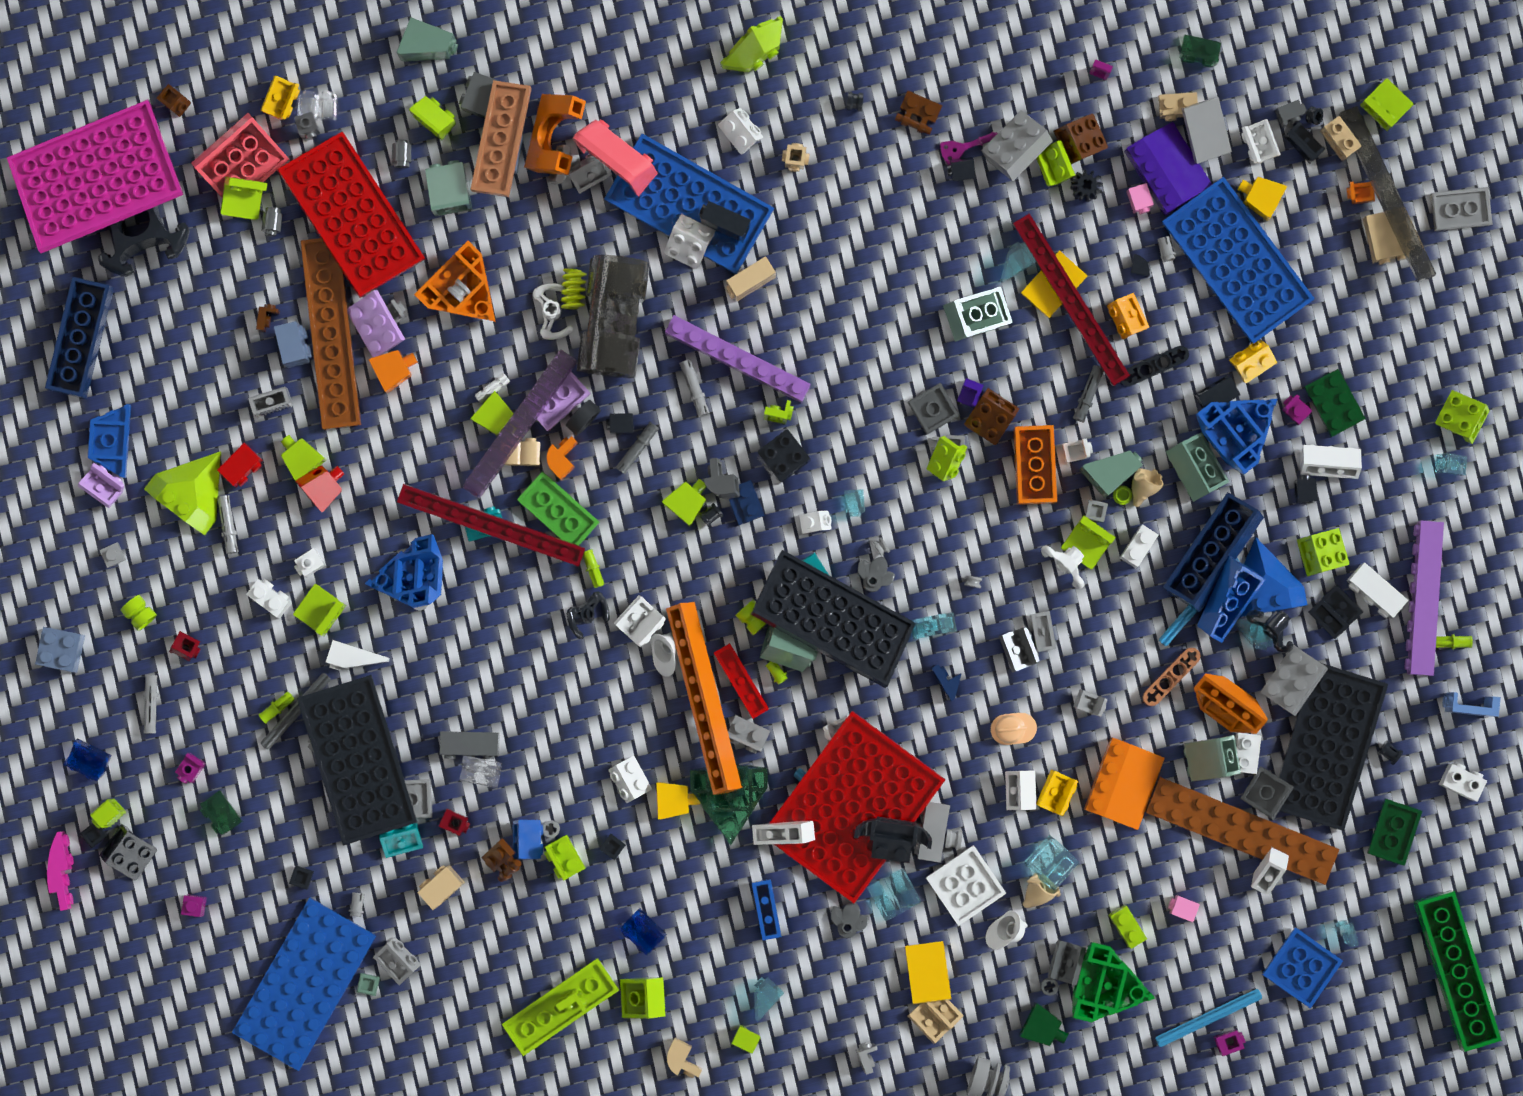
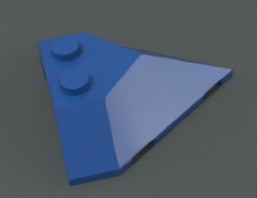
M1277 399L1211 402L1196 414L1203 435L1225 463L1243 475L1260 461V454L1265 444Z
M433 534L415 538L410 542L411 546L404 552L400 551L379 570L380 574L373 580L369 579L365 584L412 608L430 605L441 596L443 559Z
M1255 537L1244 565L1266 580L1240 617H1245L1250 610H1259L1266 613L1306 606L1307 599L1304 586Z

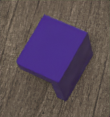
M966 378L957 402L975 408L984 385Z

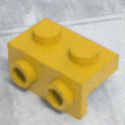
M275 75L260 111L280 120H285L286 117L289 118L293 109L291 104L293 100L297 99L300 92L298 89L299 84L292 83Z
M1261 339L1254 344L1251 343L1243 351L1237 352L1229 360L1235 366L1245 384L1277 363L1271 349Z
M1051 769L1036 805L1063 816L1069 807L1072 795L1076 791L1078 781Z

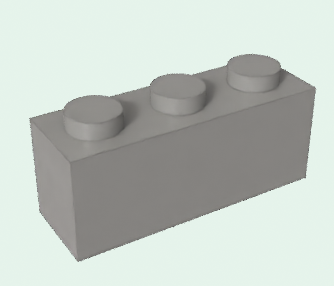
M929 802L920 814L924 818L923 824H919V826L930 834L932 846L931 849H927L925 845L916 843L914 854H917V859L941 863L950 805Z

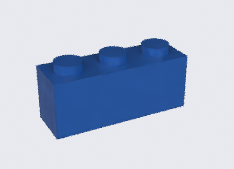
M771 879L752 882L762 940L782 937Z

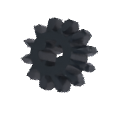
M1085 169L1083 170V176L1077 172V178H1072L1071 182L1075 185H1071L1070 189L1076 190L1073 193L1074 197L1078 194L1080 195L1079 201H1082L1083 197H1085L1086 202H1090V196L1096 200V194H1101L1102 190L1098 187H1102L1103 183L1096 182L1100 179V176L1098 175L1094 178V171H1091L1088 175ZM1084 182H1086V184L1087 182L1090 184L1089 190H1087V188L1084 189L1082 187L1084 185Z

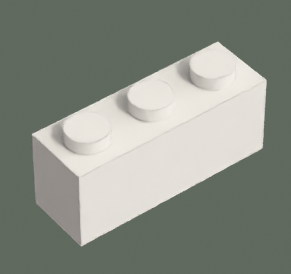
M1303 445L1300 455L1301 475L1358 479L1362 468L1361 449Z
M1361 563L1347 579L1349 588L1355 593L1360 592L1364 596L1363 600L1371 606L1374 604L1379 609L1378 613L1386 619L1387 617L1394 618L1409 601L1366 563Z

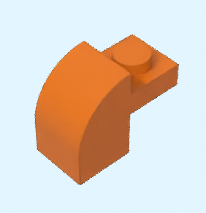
M572 436L569 439L565 437L559 443V449L552 444L547 452L548 466L561 481L575 468L565 457L578 444Z

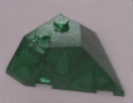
M736 765L742 788L713 795L706 767L690 770V790L697 797L730 845H732L739 831L768 788V774L765 767Z

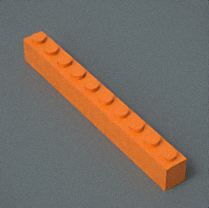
M695 602L679 603L666 608L712 792L713 795L729 793L741 789L742 786Z

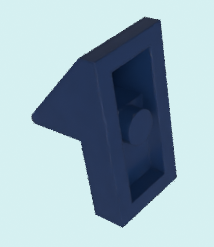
M937 664L931 670L949 700L953 701L956 697L962 673L948 680L946 677L949 674L945 667H940Z

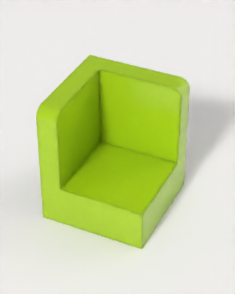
M740 1025L732 1040V1044L753 1054L760 1040V1035Z

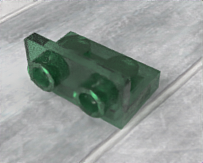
M1185 34L1179 58H1182L1187 63L1200 62L1205 67L1216 66L1219 62L1222 42Z
M222 790L200 803L202 807L200 809L201 813L206 819L209 817L212 821L211 827L216 834L225 835L243 822Z

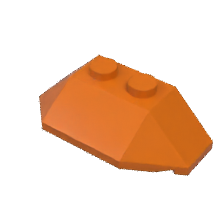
M1205 673L1194 687L1200 710L1230 732L1257 734L1268 720L1257 700L1224 676Z

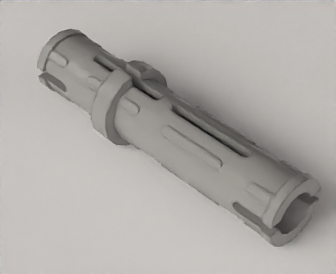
M691 359L679 363L691 394V402L694 403L698 417L710 414L704 399L705 394L702 393Z
M229 495L219 496L217 500L223 530L221 534L224 537L226 554L239 552L236 542L237 531H235L230 498Z
M145 675V693H143V697H145L144 733H156V699L159 697V693H157V675Z

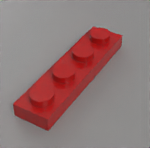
M729 643L714 652L752 719L769 710L731 644Z

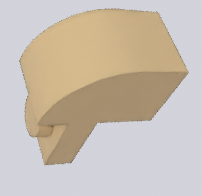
M674 1038L667 1054L669 1068L676 1075L683 1069L685 1075L694 1078V1076L699 1077L702 1068L686 1060L692 1046Z

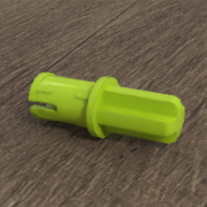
M593 549L587 550L583 554L587 567L586 572L589 573L593 587L598 588L604 585L599 570L600 565L596 562Z
M1454 634L1451 636H1436V648H1472L1473 645L1472 636H1455Z
M286 692L275 702L272 701L271 705L258 715L267 724L278 713L282 714V710L295 699L290 692Z

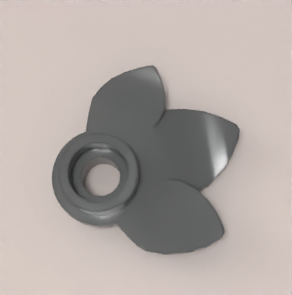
M884 557L874 559L871 564L864 559H861L859 562L858 574L863 579V586L867 591L876 592L882 586H889L893 582L895 574L887 571V561ZM873 579L876 581V584L872 585L869 581Z
M849 902L844 909L833 906L831 910V920L838 927V933L843 938H852L857 931L864 930L868 924L869 917L860 915V908L856 902ZM844 926H850L851 930L845 931Z

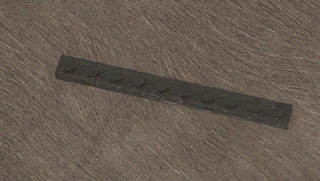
M1358 106L1340 112L1339 116L1361 144L1356 153L1417 283L1434 277L1436 275L1434 267Z

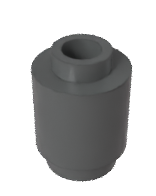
M396 140V143L392 144V163H394L395 168H409V163H411V144L407 140Z
M267 207L265 212H263L261 231L265 232L266 236L274 237L281 232V209Z

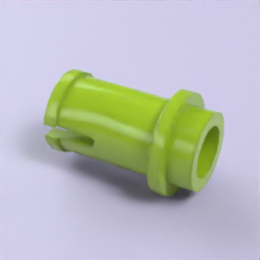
M769 662L765 665L775 679L774 683L777 682L779 685L788 679L787 673L783 672L779 664Z

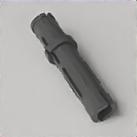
M1093 365L1081 398L1078 399L1079 404L1073 416V419L1084 423L1089 408L1093 405L1092 400L1104 372L1099 366Z
M649 422L643 432L637 435V440L616 468L626 474L646 445H650L649 441L659 428Z

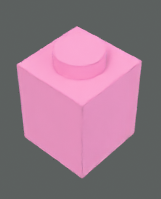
M1147 183L1127 190L1133 213L1139 212L1141 215L1150 211L1154 203Z
M1176 895L1175 899L1171 898L1168 909H1170V914L1193 922L1200 904Z

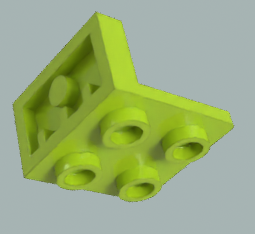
M1386 78L1360 106L1388 131L1413 106V102Z
M225 176L220 214L258 220L262 190H267V183Z
M1452 390L1435 423L1442 428L1463 436L1466 442L1473 444L1490 410L1486 404Z
M1083 516L1063 543L1061 549L1066 551L1069 547L1075 546L1084 555L1081 563L1089 569H1093L1116 537L1086 516Z
M1339 528L1297 539L1307 576L1349 565Z
M314 584L293 615L314 629L319 635L325 636L347 605L319 585Z
M568 835L545 846L546 851H544V854L549 862L553 861L556 867L553 870L558 879L562 878L564 881L586 868Z

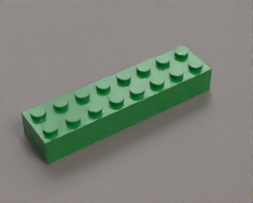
M1449 890L1413 901L1459 1049L1467 1052L1502 1041L1455 891Z

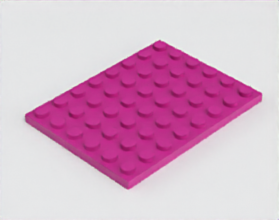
M148 100L7 157L40 253H44L183 195Z

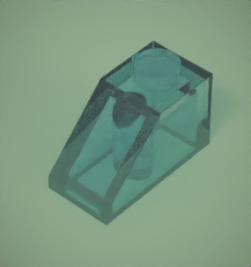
M1017 242L1009 247L1010 251L1006 255L1000 277L1001 283L1036 263L1025 242L1022 244Z
M954 612L911 620L916 623L912 631L914 639L957 631Z
M1238 619L1235 623L1250 645H1256L1255 649L1267 650V647L1273 646V639L1263 632V627L1260 625L1252 624L1244 619Z
M768 976L765 979L761 977L754 985L756 987L754 990L755 1019L757 1021L784 994V991Z

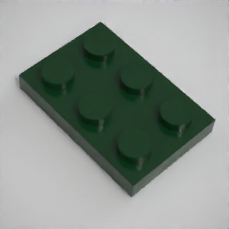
M1339 369L1304 387L1331 437L1366 419Z
M1384 798L1367 854L1405 866L1422 811Z

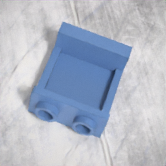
M1457 692L1446 693V696L1443 697L1442 706L1445 708V712L1499 717L1501 697H1485L1484 707L1458 704Z

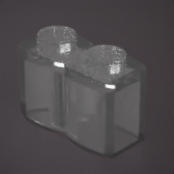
M303 91V94H298V115L312 112L315 120H337L338 97L333 95V92L323 91L322 94L317 95L313 91Z

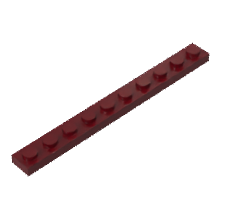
M1030 213L1014 222L1013 226L1111 384L1115 386L1130 376Z
M406 484L402 485L397 500L400 504L576 566L580 565L585 548Z

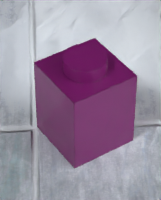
M191 894L184 895L181 914L203 917L207 897Z

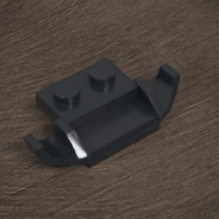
M877 816L875 819L862 822L855 829L854 838L870 836V840H873L871 858L910 863L912 846L916 847V843L925 845L927 849H931L932 846L930 834L912 821Z

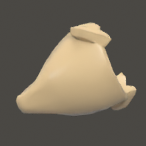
M1139 468L1134 473L1132 479V498L1135 507H1139L1144 500L1157 493L1163 487L1162 476L1158 474L1156 469L1150 471Z
M1034 873L1027 880L1028 885L1023 906L1025 908H1032L1049 902L1055 896L1059 897L1061 894L1056 883L1054 885L1042 874Z

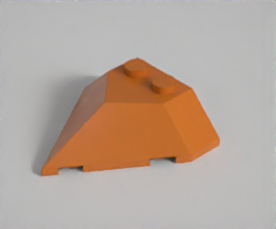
M469 241L414 294L429 309L496 322L483 257ZM457 279L471 291L469 295L463 297L461 303L447 290L455 284Z

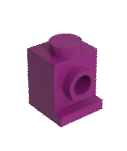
M187 753L175 771L178 774L177 778L185 784L188 781L194 783L206 763L193 754ZM187 766H190L192 769L190 773L185 771Z
M1237 1029L1214 1036L1221 1056L1245 1049L1243 1043H1246L1243 1033L1238 1032ZM1228 1038L1233 1039V1043L1231 1045L1227 1044Z

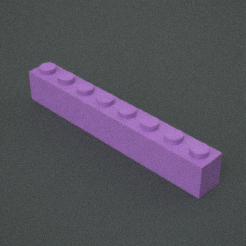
M673 315L665 331L667 336L800 403L803 402L810 388V383Z
M1421 520L1414 526L1416 544H1413L1412 554L1415 555V563L1411 565V574H1414L1413 582L1410 583L1412 601L1409 602L1408 606L1411 620H1408L1407 631L1410 632V637L1406 641V651L1409 652L1408 659H1405L1404 665L1407 674L1434 676L1444 522Z

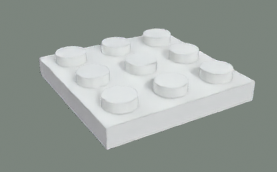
M974 845L926 877L958 926L1006 894Z

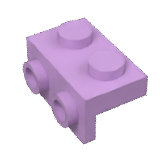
M95 463L91 465L90 471L78 483V487L107 508L112 506L124 490V484L120 478L113 477L103 466Z

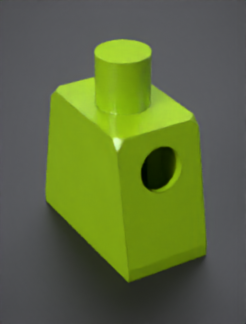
M495 391L471 417L475 423L497 436L504 431L510 437H513L519 430L512 423L516 416Z
M288 435L281 441L282 445L287 449L281 454V457L295 481L327 461L324 456L302 438L295 442Z
M700 479L692 487L687 482H684L667 496L662 503L688 526H691L706 502L701 493L707 486Z

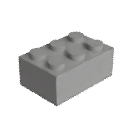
M1021 110L981 151L991 165L1011 181H1014L1053 140L1044 127Z
M1294 645L1260 693L1296 716L1328 668Z

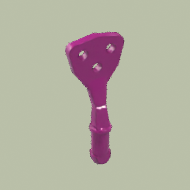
M991 132L968 143L956 141L941 142L942 156L946 163L950 165L948 157L951 156L952 159H959L967 149L978 145L983 146V144L990 142L998 133Z

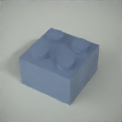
M297 321L274 326L283 364L287 368L311 363L310 357H312L310 346L305 342V339H308L305 327L303 328V325H300Z
M43 627L35 665L77 673L85 635Z

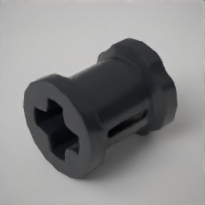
M714 503L705 512L698 514L708 528L712 522L724 516Z
M1386 740L1377 753L1378 755H1383L1391 761L1390 764L1394 765L1403 754V751L1397 750Z

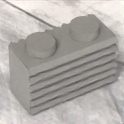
M286 387L248 398L252 412L257 417L293 406L289 390Z

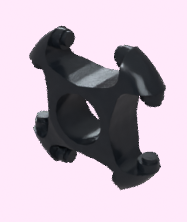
M158 206L143 211L149 213L150 222L146 231L139 236H125L123 233L125 219L110 225L115 253L112 257L107 253L98 255L99 265L114 274L128 277L135 273L132 264L126 262L130 257L147 248L162 244H171L165 250L168 260L177 258L188 240L190 233L188 225L180 223L175 228V233H169L161 220Z

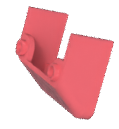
M594 120L579 130L573 136V140L583 154L586 151L625 180L630 184L638 197L658 174L651 163L653 160L647 154L641 155L610 131L608 129L609 125L603 120Z

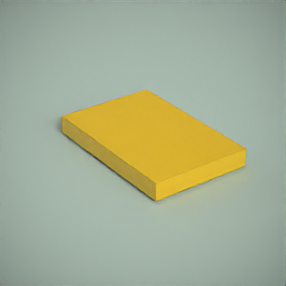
M1059 250L1056 257L1075 288H1077L1087 278V275ZM1042 271L1021 292L1047 318H1050L1062 305Z
M944 942L905 946L913 1004L951 1000Z

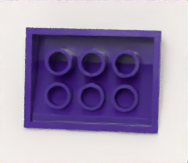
M1173 122L1143 137L1124 151L1143 183H1147L1150 194L1164 216L1213 185L1201 165L1195 163L1192 151Z

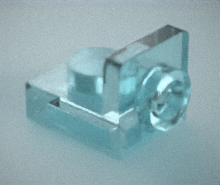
M1451 453L1437 454L1435 472L1460 476L1466 475L1467 456Z
M863 489L844 490L845 514H850V517H859L861 513H865Z
M1347 920L1335 922L1336 926L1332 927V931L1344 930L1345 932L1342 933L1344 943L1348 944L1349 947L1359 946L1353 923L1347 922Z

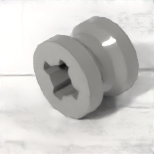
M459 279L455 281L452 287L447 289L460 303L465 295L471 293Z
M947 829L944 848L955 847L956 850H960L962 831L952 832V830Z

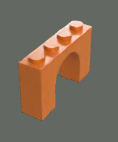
M541 95L524 168L537 173L569 175L573 156L560 151H553L551 148V136L555 127L562 120H582L586 104L585 100L573 95Z

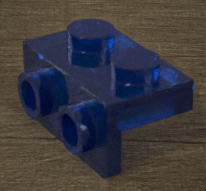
M77 738L69 757L64 761V765L72 771L85 775L90 780L98 781L105 774L112 755Z
M641 908L619 928L623 935L630 939L637 949L646 956L667 935Z

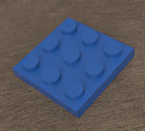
M1294 927L1262 975L1311 1009L1343 960Z

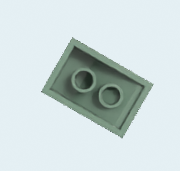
M1001 287L943 305L955 342L1013 323Z

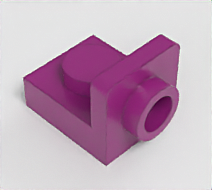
M1290 395L1283 402L1285 406L1282 411L1297 425H1300L1312 410L1299 399V395L1294 397Z

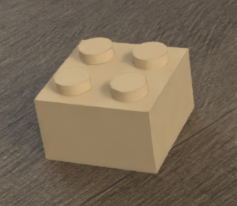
M450 865L447 867L441 866L433 873L435 877L432 880L429 878L419 886L421 890L417 893L432 910L440 906L465 883Z

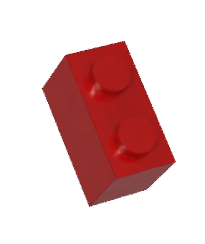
M243 443L217 471L234 487L238 485L241 487L248 481L247 476L251 472L255 473L260 469L263 460L246 443Z

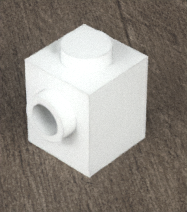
M315 548L294 560L297 564L294 566L300 576L304 575V577H309L326 566Z

